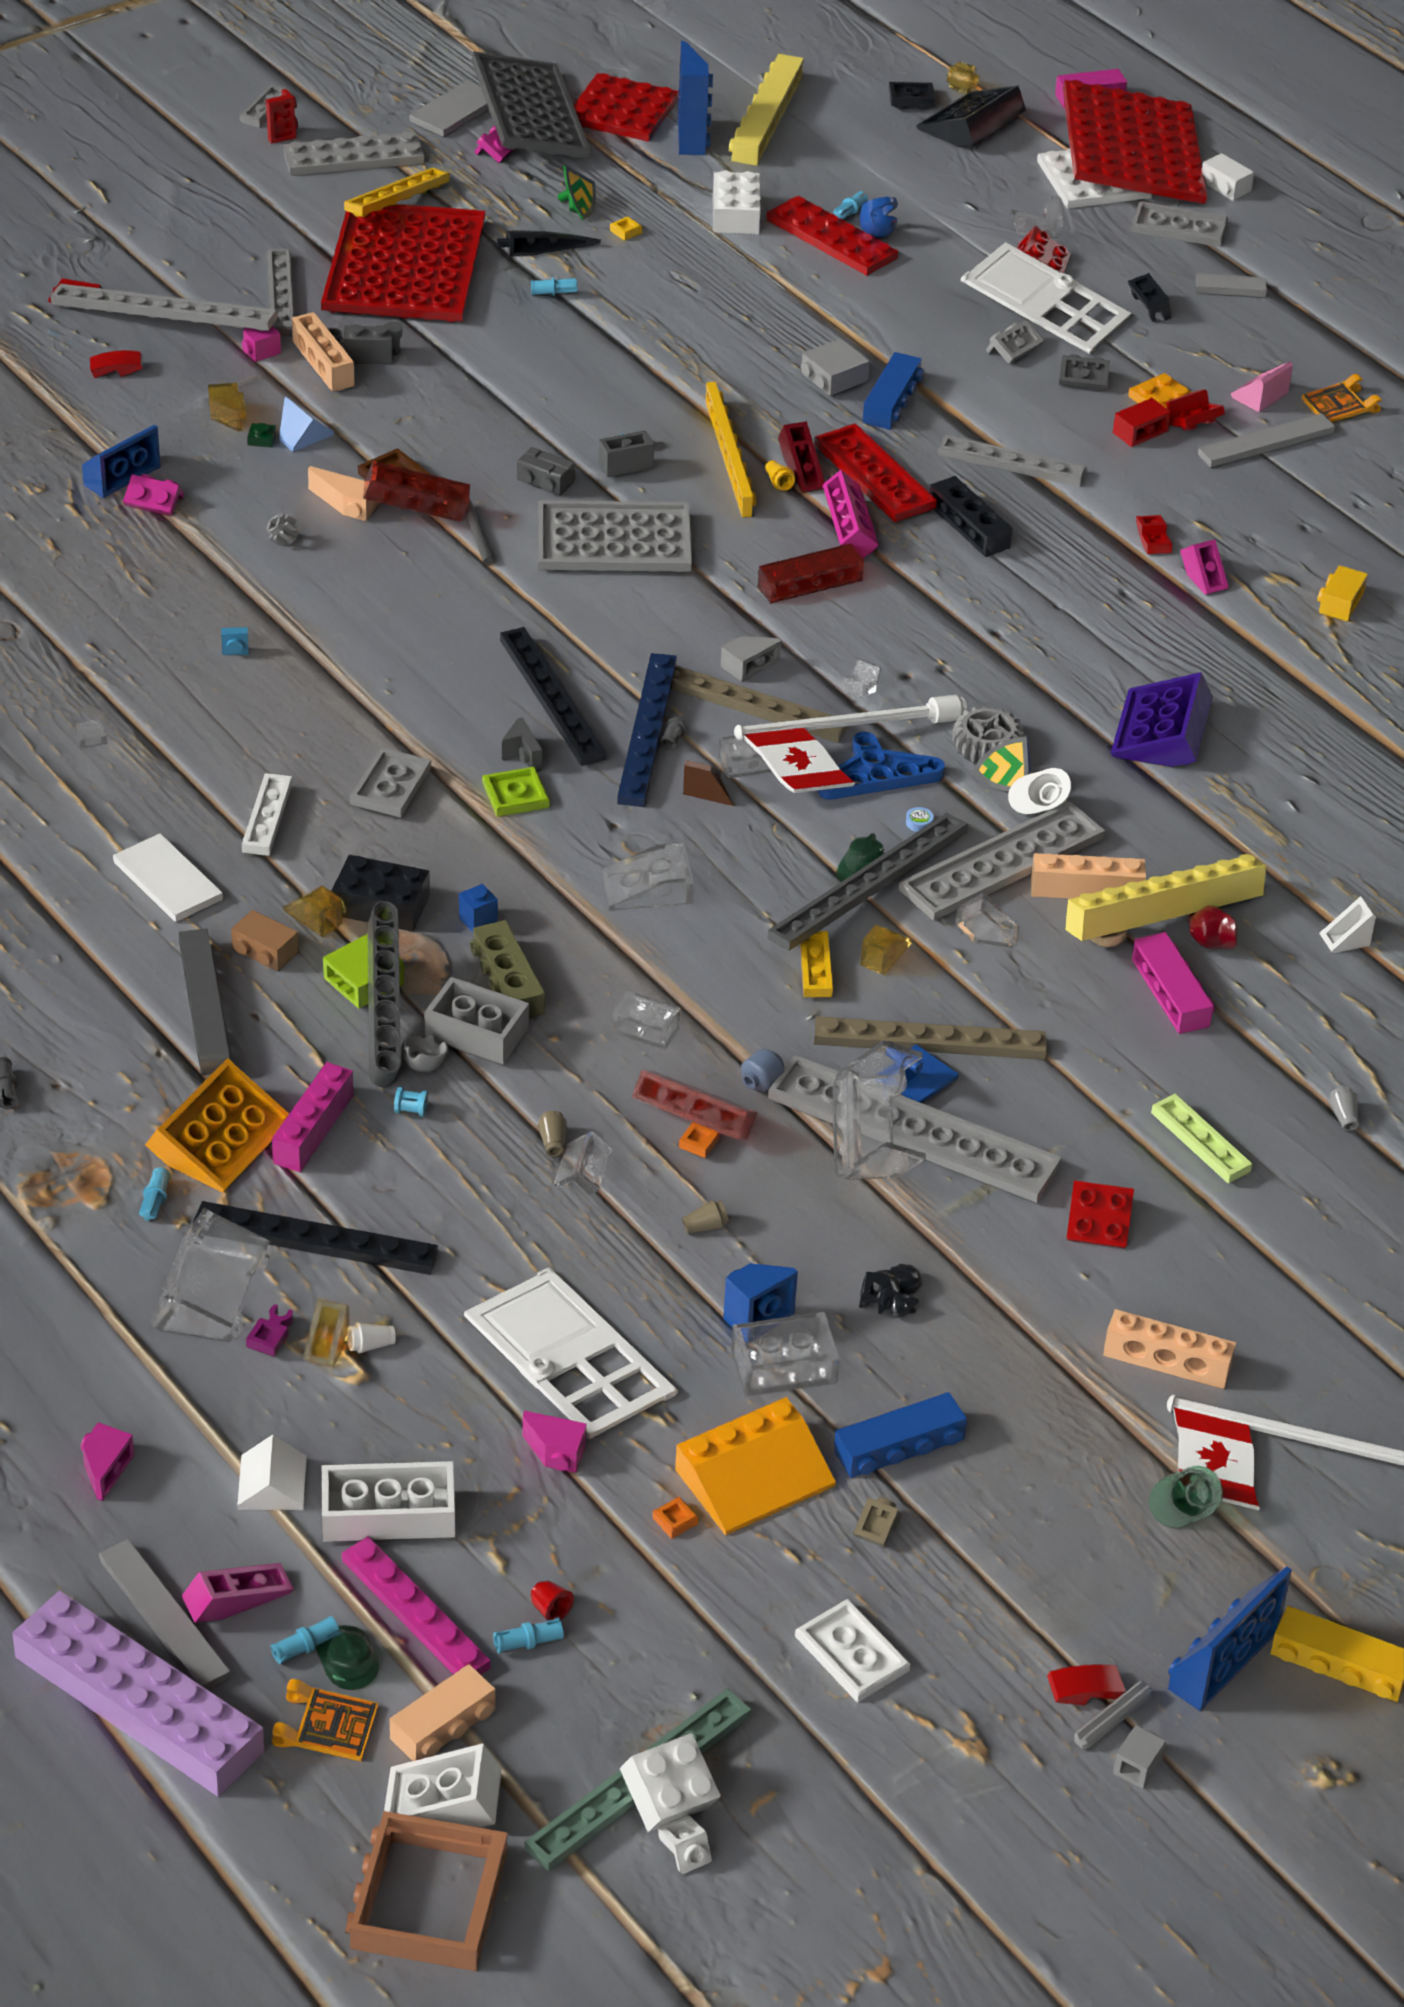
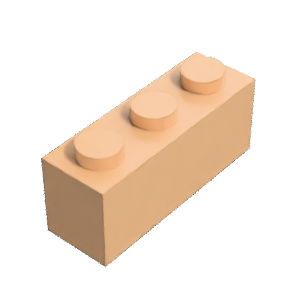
M468 1664L389 1718L390 1740L412 1761L432 1757L442 1746L452 1739L460 1738L468 1728L478 1721L486 1720L495 1710V1688Z

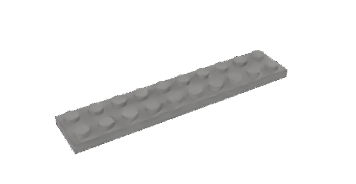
M798 1055L792 1057L784 1068L783 1074L775 1080L768 1090V1099L1035 1203L1038 1202L1061 1166L1062 1157Z

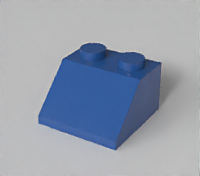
M749 1263L739 1270L732 1271L726 1277L723 1319L746 1341H749L795 1314L798 1271L792 1267Z

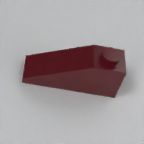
M807 421L783 425L778 441L784 461L788 468L793 470L795 481L801 493L824 490L823 484L825 481Z

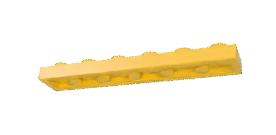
M433 167L346 200L344 201V210L354 213V216L365 217L373 211H381L383 207L396 205L401 200L411 199L412 196L417 194H424L432 188H439L440 185L450 182V173Z

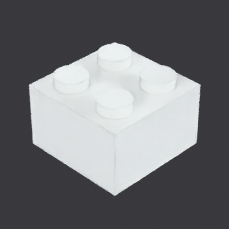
M692 1733L635 1754L620 1768L648 1832L685 1815L691 1816L704 1811L721 1797Z

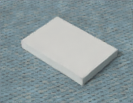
M849 1599L844 1600L795 1630V1637L857 1703L910 1671L911 1664Z

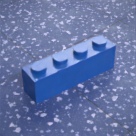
M898 352L893 353L864 402L862 423L890 430L894 422L899 421L902 408L907 407L909 396L914 395L917 383H921L923 379L922 358Z
M950 1392L835 1430L834 1453L850 1478L862 1474L866 1475L885 1466L895 1465L903 1460L917 1455H925L932 1450L947 1445H954L964 1440L967 1418Z

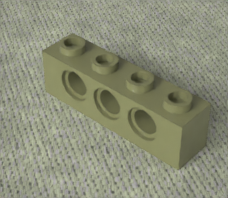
M506 920L474 927L473 940H470V949L474 957L477 956L479 959L482 974L488 976L491 990L529 1003V1018L544 1015L545 993Z

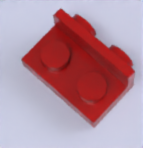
M282 89V96L266 99L268 140L271 144L296 138L298 121L295 116V109L297 108V101L295 96L291 95L287 89Z

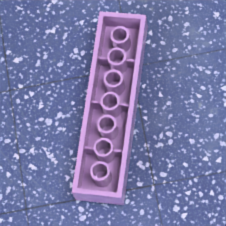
M60 1590L12 1632L15 1658L217 1797L264 1753L262 1726Z

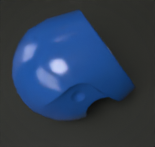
M888 196L865 202L860 213V226L862 230L876 239L889 236L894 231L898 219L887 214L898 206L897 199Z

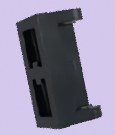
M1149 273L1128 281L1132 296L1136 300L1139 298L1148 309L1149 318L1152 322H1156L1155 314L1158 311H1161L1164 320L1171 318L1169 298Z

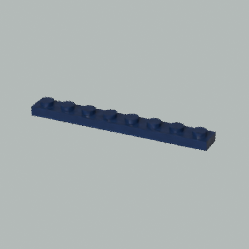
M651 653L618 791L617 804L645 806L677 665V656L656 653Z

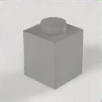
M1135 1725L1116 1753L1113 1774L1144 1789L1162 1762L1166 1740L1160 1738L1152 1731H1146Z

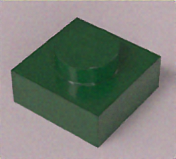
M252 423L247 436V445L272 448L276 436V425Z

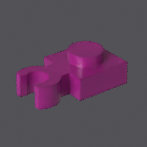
M274 1304L269 1309V1320L259 1318L246 1338V1347L275 1357L289 1335L288 1327L293 1323V1310L289 1309L286 1315L278 1316V1305Z

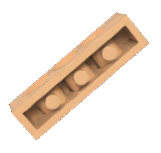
M312 312L292 317L293 343L330 390L334 392L353 387L354 361L318 316Z
M1115 1309L1107 1329L1103 1356L1225 1389L1232 1368L1236 1342Z

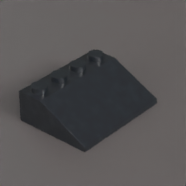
M1019 85L972 91L916 126L918 130L955 146L966 145L967 148L978 145L980 143L979 140L991 137L993 131L1005 128L1007 122L1019 119V115L1026 111Z

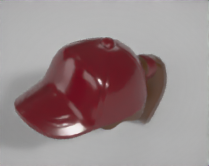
M1207 905L1198 912L1187 916L1190 935L1200 946L1208 949H1234L1237 947L1236 921L1232 916L1223 912L1222 909L1216 908L1214 905Z

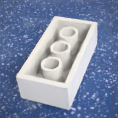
M453 1461L322 1465L323 1542L363 1540L366 1537H369L371 1540L455 1537Z

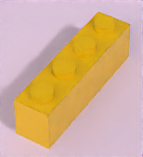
M1287 1605L1274 1634L1271 1655L1279 1657L1286 1662H1292L1311 1669L1315 1673L1340 1680L1347 1685L1372 1692L1379 1697L1398 1702L1404 1688V1648Z

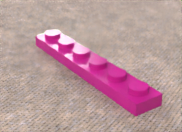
M369 1537L364 1538L342 1552V1561L452 1674H455L468 1664L480 1675L491 1669V1660Z

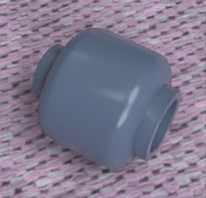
M766 1049L756 1051L741 1065L742 1081L745 1086L761 1093L768 1091L775 1080L784 1072L782 1058L776 1052Z

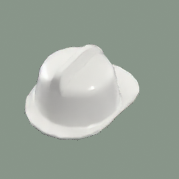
M1050 768L1018 778L1011 785L1008 792V800L1014 810L1025 815L1043 811L1047 812L1066 803L1068 796H1070L1071 780L1066 772L1058 768Z

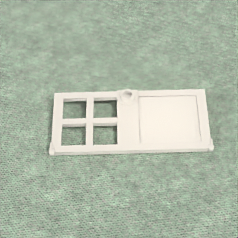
M1006 242L974 269L966 272L960 280L1088 354L1094 352L1102 341L1131 316L1129 311L1079 284L1070 275L1059 273ZM1073 291L1091 300L1080 311L1062 302ZM1098 305L1116 314L1106 325L1087 316ZM1054 307L1072 316L1061 327L1043 318ZM1081 321L1098 332L1088 341H1084L1068 331Z
M550 1267L538 1272L537 1276L464 1312V1316L569 1420L587 1423L586 1436L589 1439L661 1401L665 1402L675 1397L679 1392L675 1386L658 1372ZM615 1347L631 1363L603 1377L587 1361ZM577 1367L593 1383L564 1397L549 1381ZM640 1371L657 1388L629 1402L613 1385ZM602 1391L618 1408L590 1422L574 1406Z

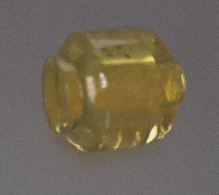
M956 62L954 66H950L946 82L949 83L952 90L968 93L973 87L977 88L980 75L977 74V69L974 65Z

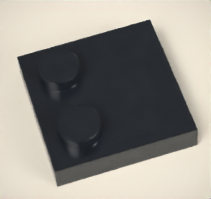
M889 82L888 90L891 106H895L897 109L917 107L922 110L935 107L936 99L933 83Z

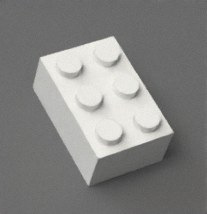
M730 171L714 172L713 233L759 234V173L750 171L743 173Z

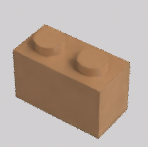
M251 910L231 928L232 950L276 971L281 970L299 953L298 931L254 910Z

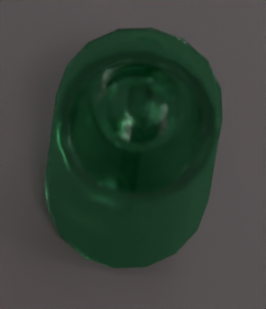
M871 833L868 837L856 838L850 843L848 851L839 863L836 871L840 882L885 853L883 844L876 839L875 833Z
M1203 1466L1188 1467L1167 1476L1156 1483L1151 1491L1149 1498L1151 1513L1158 1522L1173 1528L1186 1526L1203 1519L1215 1512L1222 1502L1223 1489L1221 1481L1216 1473Z
M338 1626L339 1635L316 1646L318 1657L326 1675L334 1685L346 1690L362 1689L370 1685L377 1677L379 1670L378 1657L364 1631L355 1626Z

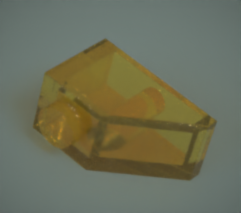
M324 886L307 891L283 906V911L321 937L343 924L342 899Z
M875 924L862 940L860 966L885 976L911 945L912 939Z

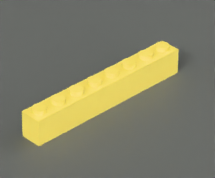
M778 54L775 61L771 62L769 72L765 73L764 82L759 84L758 93L753 96L752 105H748L746 116H743L741 119V126L736 128L735 137L730 140L729 152H732L731 161L758 165L803 77L804 58Z
M1243 854L1238 858L1219 860L1217 863L1206 866L1198 865L1193 869L1174 871L1172 874L1161 877L1153 876L1149 880L1129 882L1124 886L1109 887L1096 893H1084L1079 897L1068 899L1065 930L1079 940L1084 941L1196 913L1207 905L1219 907L1263 896L1266 865L1257 860L1253 855Z

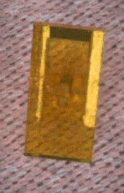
M317 1298L304 1352V1360L331 1367L335 1366L347 1342V1330L350 1326L349 1305Z

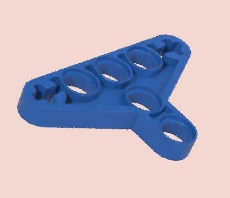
M859 732L853 737L852 751L855 756L838 767L851 780L862 783L854 784V786L817 791L820 797L824 799H838L934 783L943 779L945 764L943 760L937 757L883 750L874 734ZM859 743H868V744H870V745H869V746H862V745H859ZM874 759L878 760L879 762L871 763L867 760ZM909 772L913 775H902L901 773ZM877 776H883V777H886V778H888V779H886V780H880V779H876L875 777H877Z

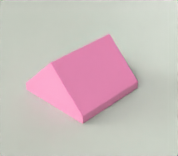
M1289 361L1258 375L1230 393L1233 399L1258 412L1262 411L1289 393L1293 368L1292 362Z

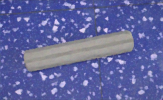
M1143 1681L1137 1682L1074 1734L1075 1744L1079 1745L1082 1750L1090 1748L1151 1698L1152 1689L1150 1686H1147Z

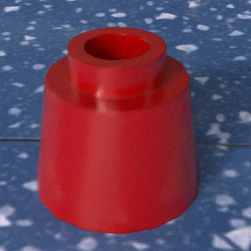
M547 1580L538 1582L532 1588L531 1602L547 1621L554 1620L555 1618L562 1620L573 1606L574 1595L571 1591Z

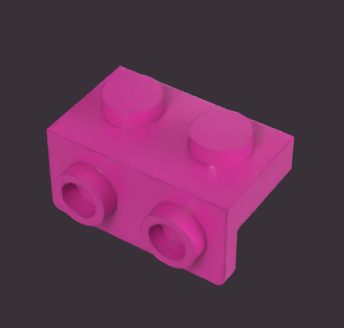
M494 125L488 135L484 133L477 140L478 147L474 152L478 155L485 150L500 163L514 150L502 146Z
M146 474L141 476L132 475L123 503L128 507L172 516L177 500L183 499L184 493L175 481L168 479L159 481Z

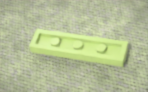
M1173 1094L1152 1105L1151 1113L1228 1184L1251 1172L1252 1163L1179 1096Z

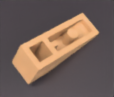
M312 466L308 468L309 490L341 514L367 521L379 506V484Z

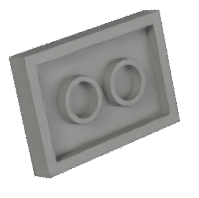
M381 747L350 795V805L401 818L429 773L431 760Z

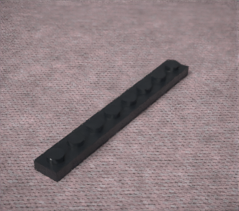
M525 627L500 632V642L579 764L584 766L606 760L605 749Z
M206 1201L201 1202L193 1221V1231L427 1275L431 1274L438 1255V1245Z

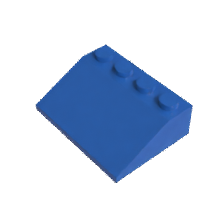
M681 41L679 155H706V146H710V133H706L707 127H711V113H707V108L712 107V93H708V87H713V74H709L708 64L686 41Z
M1287 1566L1251 1589L1242 1599L1236 1598L1230 1605L1227 1614L1222 1619L1216 1618L1210 1625L1208 1633L1203 1638L1197 1637L1183 1658L1177 1657L1168 1670V1674H1170L1168 1690L1201 1711L1274 1637L1282 1618L1292 1569Z

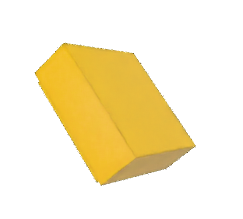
M627 216L611 223L610 231L625 241L641 234L642 226Z

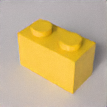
M1339 565L1334 574H1329L1326 587H1321L1317 598V601L1321 602L1319 613L1348 622L1365 593L1368 574Z

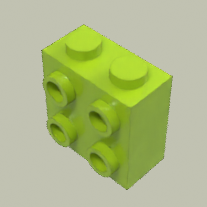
M368 934L323 957L324 979L358 1009L368 1004ZM400 957L399 986L404 985L405 964Z

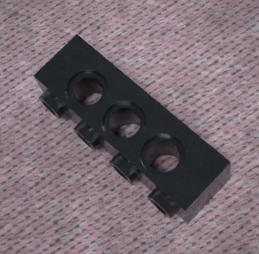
M952 476L930 485V494L937 500L934 510L982 555L987 557L1010 549L1013 534L1012 527L960 479Z

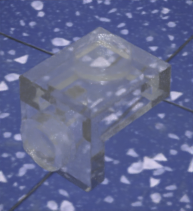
M859 659L856 661L853 674L842 677L840 688L848 690L849 695L858 698L874 693L882 668Z

